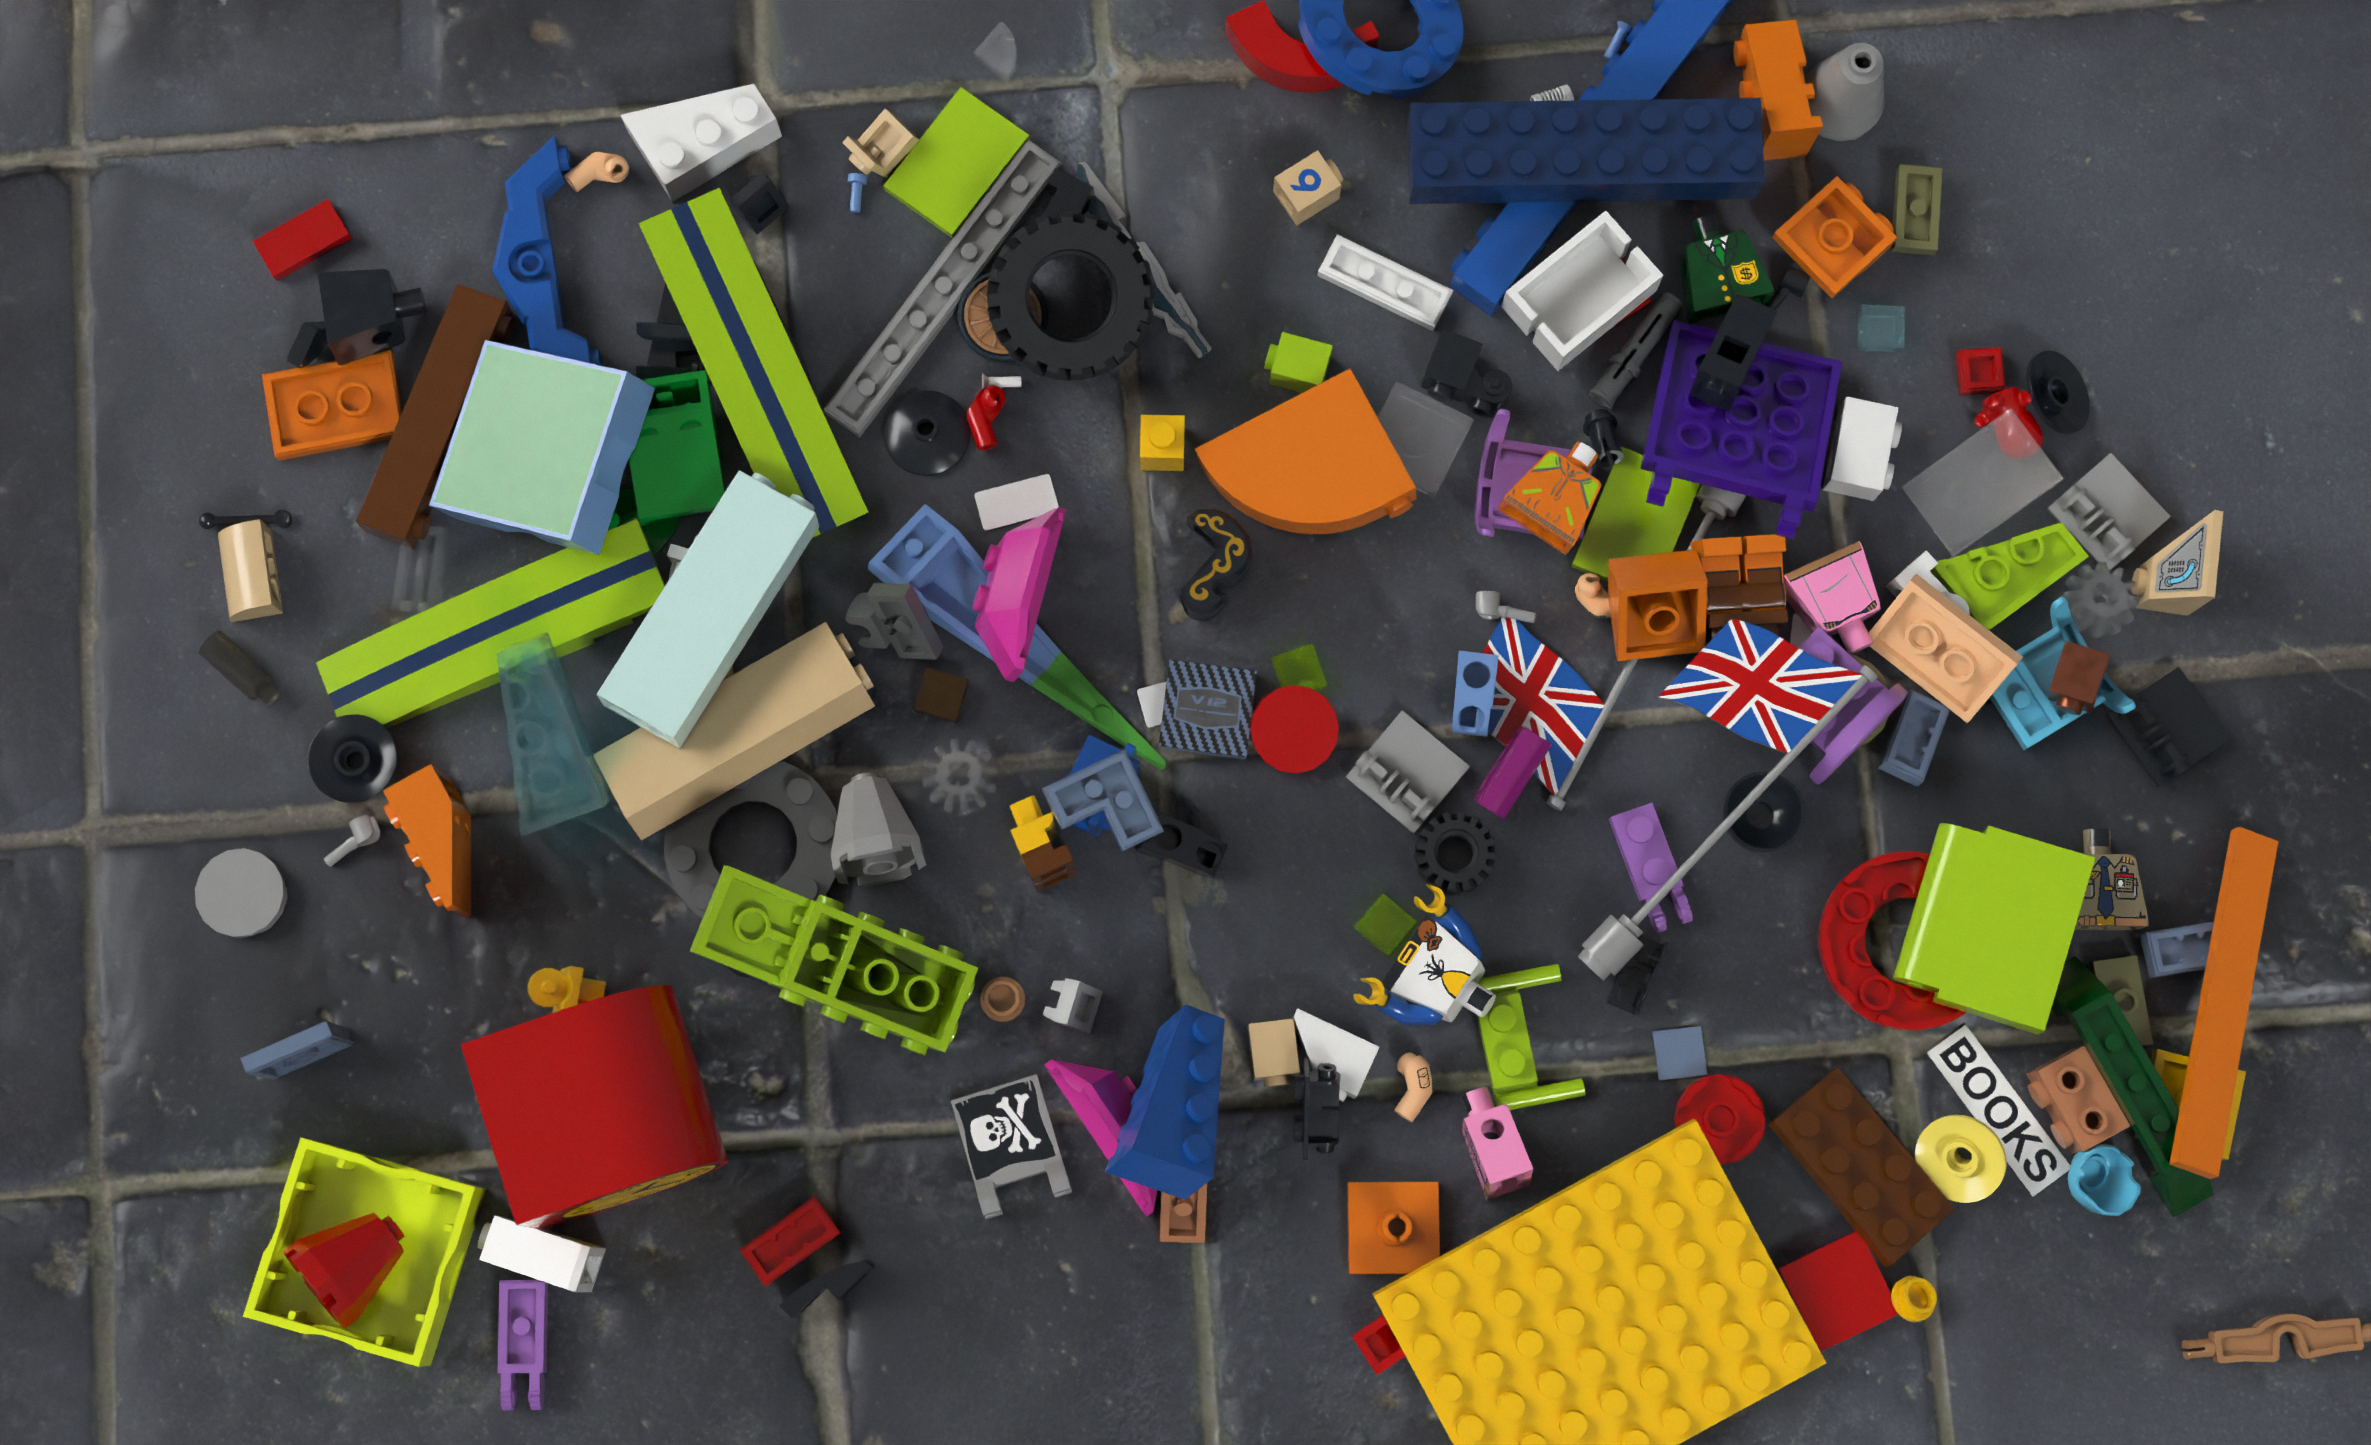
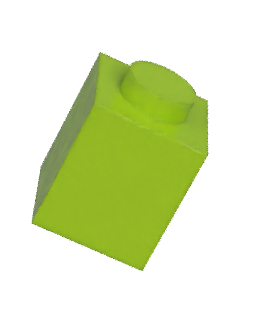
M1282 332L1279 345L1270 344L1264 369L1271 370L1270 385L1303 393L1323 383L1330 363L1333 345Z

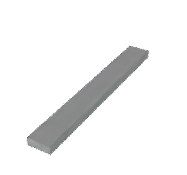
M1027 139L823 409L825 414L859 438L862 436L956 311L967 287L984 274L1003 246L1048 189L1047 182L1054 169H1063L1062 162Z

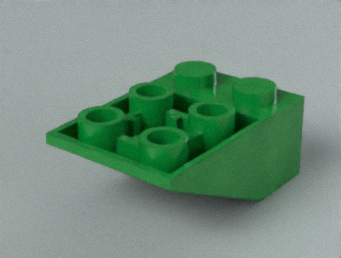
M706 370L643 379L642 381L654 387L655 390L636 447L629 457L639 522L713 511L725 493L714 401Z

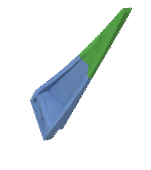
M924 504L870 560L867 570L884 583L912 584L931 621L993 660L974 627L978 611L972 610L976 591L980 584L986 585L989 571L983 570L984 561L961 532ZM1036 623L1025 668L1019 675V678L1124 747H1126L1127 743L1136 746L1138 756L1158 769L1164 770L1166 766L1165 760L1094 688Z

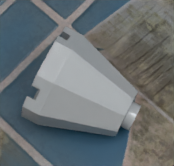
M875 773L855 775L851 778L850 783L842 787L831 849L833 871L840 884L849 885L847 876L857 877L858 886L866 887L903 880L912 875L911 865L916 863L919 870L926 866L924 849L918 833L887 779L877 777Z

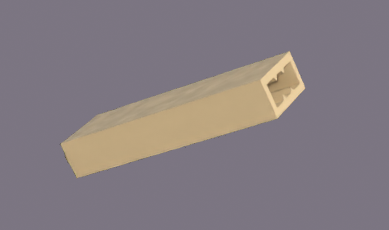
M824 622L723 680L680 749L641 727L593 754L622 813L641 841L875 707L867 693V690L874 687L861 663L852 667L849 659L856 655L843 633L835 637L828 624Z

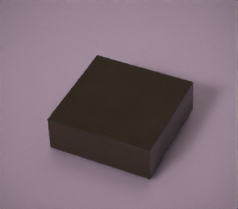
M926 667L915 702L914 712L957 724L969 680Z

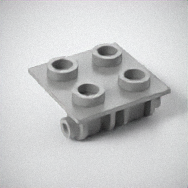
M2112 453L2108 454L2047 508L2059 523L2062 522L2076 541L2106 573L2133 552L2139 544L2171 517Z
M1401 711L1370 749L1361 755L1346 778L1414 834L1470 766L1404 711Z

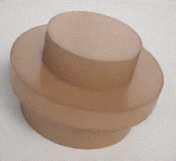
M997 977L984 986L980 996L981 1007L992 1020L1008 1022L1018 1017L1023 1011L1025 993L1021 985L1014 979Z

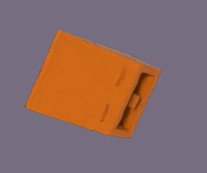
M430 764L384 789L383 792L389 803L383 807L396 829L401 828L409 838L410 842L404 846L417 868L422 866L430 877L431 881L425 885L438 907L444 906L447 912L453 911L467 918L471 915V814L452 779Z

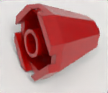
M373 1212L297 1239L284 1249L283 1253L297 1273L300 1271L303 1274L304 1283L332 1318L345 1329L361 1316L403 1254L404 1250L399 1241L405 1236L389 1215L381 1220Z

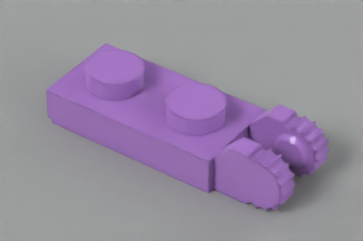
M1653 803L1609 818V823L1639 902L1643 901L1644 905L1678 870ZM1680 880L1669 891V895L1677 917L1682 924L1693 921V915L1687 897L1681 888L1684 886L1683 882ZM1658 903L1648 914L1656 933L1667 930L1666 917Z
M500 1280L497 1373H501L500 1403L502 1410H513L517 1401L515 1373H530L528 1392L530 1409L542 1410L544 1406V1373L547 1372L548 1283L540 1280Z

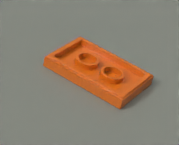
M391 350L378 352L343 365H338L335 360L308 365L302 368L262 374L274 456L278 461L391 440L403 412L395 356Z

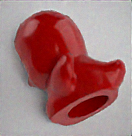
M2010 387L1985 398L1981 402L1983 409L1976 416L1974 422L1978 428L1993 423L1999 449L2004 456L2014 460H2023L2035 455L2042 447L2044 441L2041 427L2034 415L2026 409V406L2031 403L2032 397L2028 391L2021 390L2020 387Z

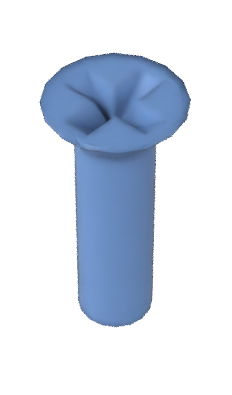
M1617 21L1618 30L1603 56L1606 60H1609L1615 52H1618L1627 33L1632 31L1633 27L1629 24Z

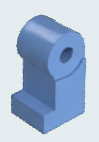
M1459 650L1452 733L1487 737L1490 709L1493 707L1499 655Z

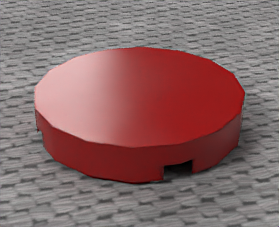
M1298 685L1284 686L1264 696L1253 711L1250 724L1251 739L1255 750L1262 760L1279 771L1296 774L1313 770L1326 761L1337 744L1339 731L1335 710L1325 696L1309 687Z
M1717 1074L1702 1077L1684 1090L1676 1104L1674 1123L1677 1128L1695 1119L1718 1162L1722 1165L1740 1161L1756 1149L1764 1136L1765 1111L1762 1100L1752 1086L1738 1077Z

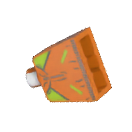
M1576 442L1566 458L1550 449L1513 486L1496 509L1566 555L1576 543L1601 487L1600 481L1588 474V471L1598 458V454L1582 442Z

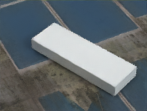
M1336 235L1317 275L1431 331H1434L1453 293L1452 289L1340 235Z

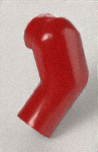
M996 385L981 389L966 413L978 451H986L998 445L992 423L1005 404L1006 395L1004 390Z

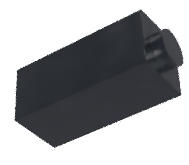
M1737 294L1697 372L1689 395L1701 399L1707 405L1716 406L1730 412L1769 333L1777 311Z

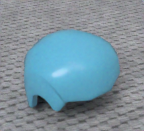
M2097 1144L2084 1152H2078L2074 1155L2068 1172V1186L2071 1195L2088 1211L2110 1216L2123 1214L2133 1207L2141 1191L2140 1184L2132 1176L2134 1162L2127 1155L2120 1152L2118 1148L2110 1144Z

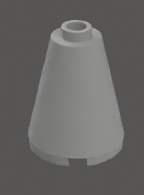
M1867 43L1852 44L1818 63L1805 76V84H1813L1815 96L1812 99H1808L1811 116H1821L1823 127L1819 133L1820 136L1835 141L1855 140L1869 131L1880 119L1885 102L1883 58L1874 46Z

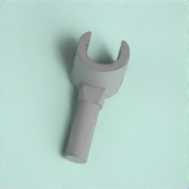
M1478 591L1476 593V610L1483 619L1493 620L1500 617H1508L1530 623L1535 622L1536 613L1509 606H1500L1499 592Z
M363 815L350 821L349 825L353 837L345 840L343 844L324 857L326 864L331 867L357 847L366 846L378 841L380 829L375 817Z

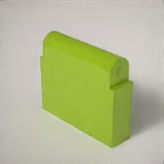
M1940 823L1893 978L1909 986L1935 993L1933 999L1935 1003L2040 1035L2046 1029L2095 857L1989 825L1981 833L1953 824Z

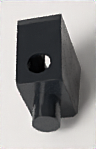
M386 269L318 273L327 341L338 365L347 364L402 344L406 339L403 318L427 313L422 289L415 288L398 292L390 271Z

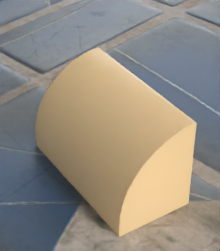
M258 519L238 523L221 530L218 533L230 622L282 614L283 607L272 529Z

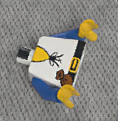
M1426 884L1434 893V901L1426 906L1420 898L1415 896L1414 903L1421 910L1434 913L1433 918L1428 915L1424 917L1382 982L1373 977L1360 979L1371 986L1372 995L1367 999L1361 994H1354V1000L1362 1005L1376 1004L1377 1010L1404 1025H1435L1441 1019L1452 1022L1463 1006L1483 1018L1491 1009L1496 995L1478 984L1485 972L1480 961L1482 956L1480 944L1470 924L1449 903H1445L1443 891L1434 885Z

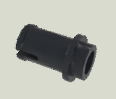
M1597 409L1588 413L1583 424L1584 434L1590 437L1593 450L1598 454L1596 464L1601 467H1610L1606 453L1608 450L1612 455L1614 465L1623 459V451L1620 448L1615 431L1617 419L1606 409Z

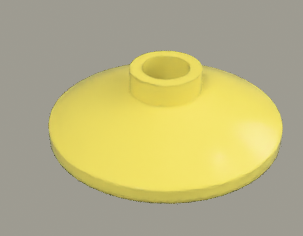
M1948 1115L1936 1119L1923 1130L1915 1148V1161L1946 1199L1954 1202L1970 1203L1985 1199L1999 1187L2005 1176L2007 1159L2002 1142L1990 1127L1969 1116ZM1959 1147L1967 1149L1972 1154V1158L1963 1159L1958 1154L1957 1149Z

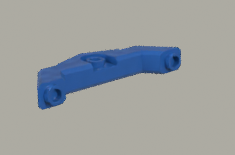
M553 135L504 182L509 210H505L492 272L527 329L530 350L603 366L600 350L592 349L586 338L566 329L547 200L565 184L564 171L571 170L572 166L567 145H560L556 136Z

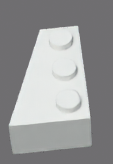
M754 84L620 115L629 135L672 202L782 137L776 117Z

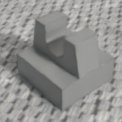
M1065 978V981H1053L1051 990L1061 994L1057 1007L1045 1006L1043 1015L1070 1029L1090 1034L1103 991L1069 978Z

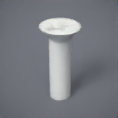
M982 373V389L991 385L1021 387V376L987 377Z

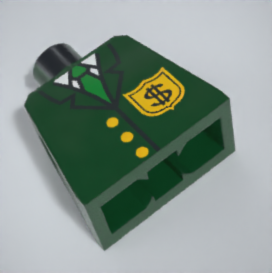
M1715 214L1706 215L1694 220L1692 226L1697 242L1686 245L1680 255L1688 324L1726 315L1737 294L1762 305L1767 304L1774 293V288L1747 234L1740 230L1723 235L1717 215Z

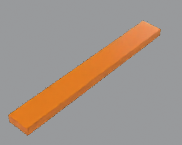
M2237 827L2230 832L2169 1164L2208 1179L2219 1177L2279 842L2242 827Z

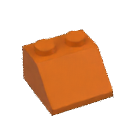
M1696 550L1608 559V599L1617 661L1701 652L1705 647L1708 580Z

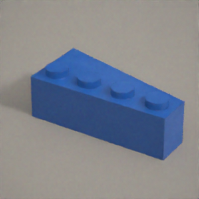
M1184 1005L1159 1027L1142 1072L1144 1077L1140 1087L1133 1095L1130 1103L1132 1106L1126 1124L1121 1127L1117 1138L1119 1144L1114 1156L1109 1159L1105 1170L1106 1173L1185 1200L1214 1177L1224 1018L1189 1005Z

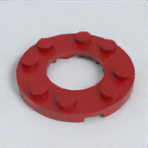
M1914 851L1888 853L1868 860L1847 874L1832 891L1825 904L1819 923L1818 948L1820 960L1825 975L1836 994L1859 1016L1874 1024L1893 1030H1928L1952 1022L1967 1013L1933 1002L1935 993L1909 985H1901L1889 980L1872 965L1866 952L1865 931L1871 916L1883 904L1892 900L1917 899L1930 856L1927 853Z

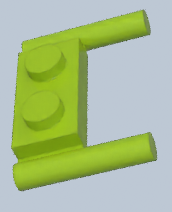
M1558 964L1484 977L1478 982L1479 985L1496 995L1489 1012L1483 1018L1477 1015L1495 1107L1507 1104L1509 1110L1585 1096L1582 1078L1543 1086L1537 1085L1538 1078L1520 993H1518V989L1561 981Z

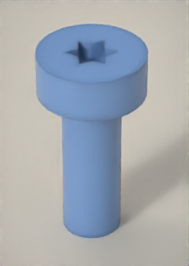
M858 173L848 174L847 183L852 184L850 212L860 213L862 186L867 185V175Z

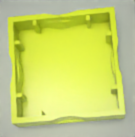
M300 1137L280 1199L277 1226L269 1245L263 1252L243 1317L302 1334H316L337 1339L353 1346L355 1349L417 1367L431 1366L486 1188L317 1140ZM373 1212L381 1220L389 1215L405 1236L399 1241L404 1252L361 1316L347 1328L343 1329L304 1283L303 1274L300 1271L298 1273L295 1271L284 1255L283 1250L297 1239Z

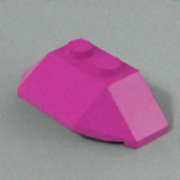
M1060 507L1006 532L997 546L990 545L983 564V570L989 571L986 585H979L973 600L972 610L978 611L974 627L1004 679L1013 683L1024 671L1067 511Z
M1050 1060L1044 1064L1046 1069L1109 1161L1116 1152L1119 1144L1117 1138L1121 1127L1128 1120L1132 1109L1130 1103L1137 1088L1128 1075L1120 1080L1115 1071ZM1120 1178L1144 1215L1147 1217L1152 1214L1158 1190Z

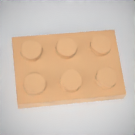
M1917 574L1909 581L1869 632L1873 641L1870 647L1966 723L1974 717L2023 658L2018 652Z

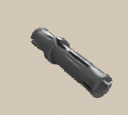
M1662 291L1657 301L1636 327L1620 352L1611 355L1607 361L1609 367L1588 394L1590 399L1598 406L1611 410L1628 383L1637 380L1641 374L1639 368L1661 340V337L1678 313L1683 310L1684 305L1676 296ZM1656 323V325H1655L1654 328L1651 330V332L1649 333V335L1646 337V339L1644 340V342H1643L1642 344H1640V343L1643 341V339L1645 338V336L1648 334V332L1650 331V329L1653 327V325Z

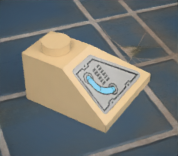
M2214 510L2140 565V568H2136L2131 584L2132 594L2137 595L2136 608L2188 616L2215 598L2224 511Z

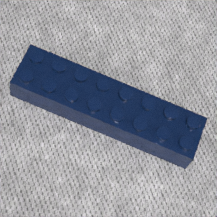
M1761 98L1410 103L1407 117L1409 204L1756 199L1765 182Z

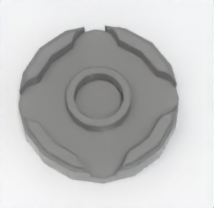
M246 848L227 850L212 858L200 872L195 886L196 907L203 921L218 933L235 938H245L270 929L283 913L288 898L287 886H285V879L282 876L283 873L279 865L263 853Z

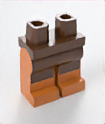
M1772 534L1711 538L1690 542L1691 550L1697 551L1708 580L1706 611L1708 642L1731 619L1759 626L1780 637V623L1788 622L1787 609H1785L1786 590L1783 582L1782 552L1786 551L1785 537Z

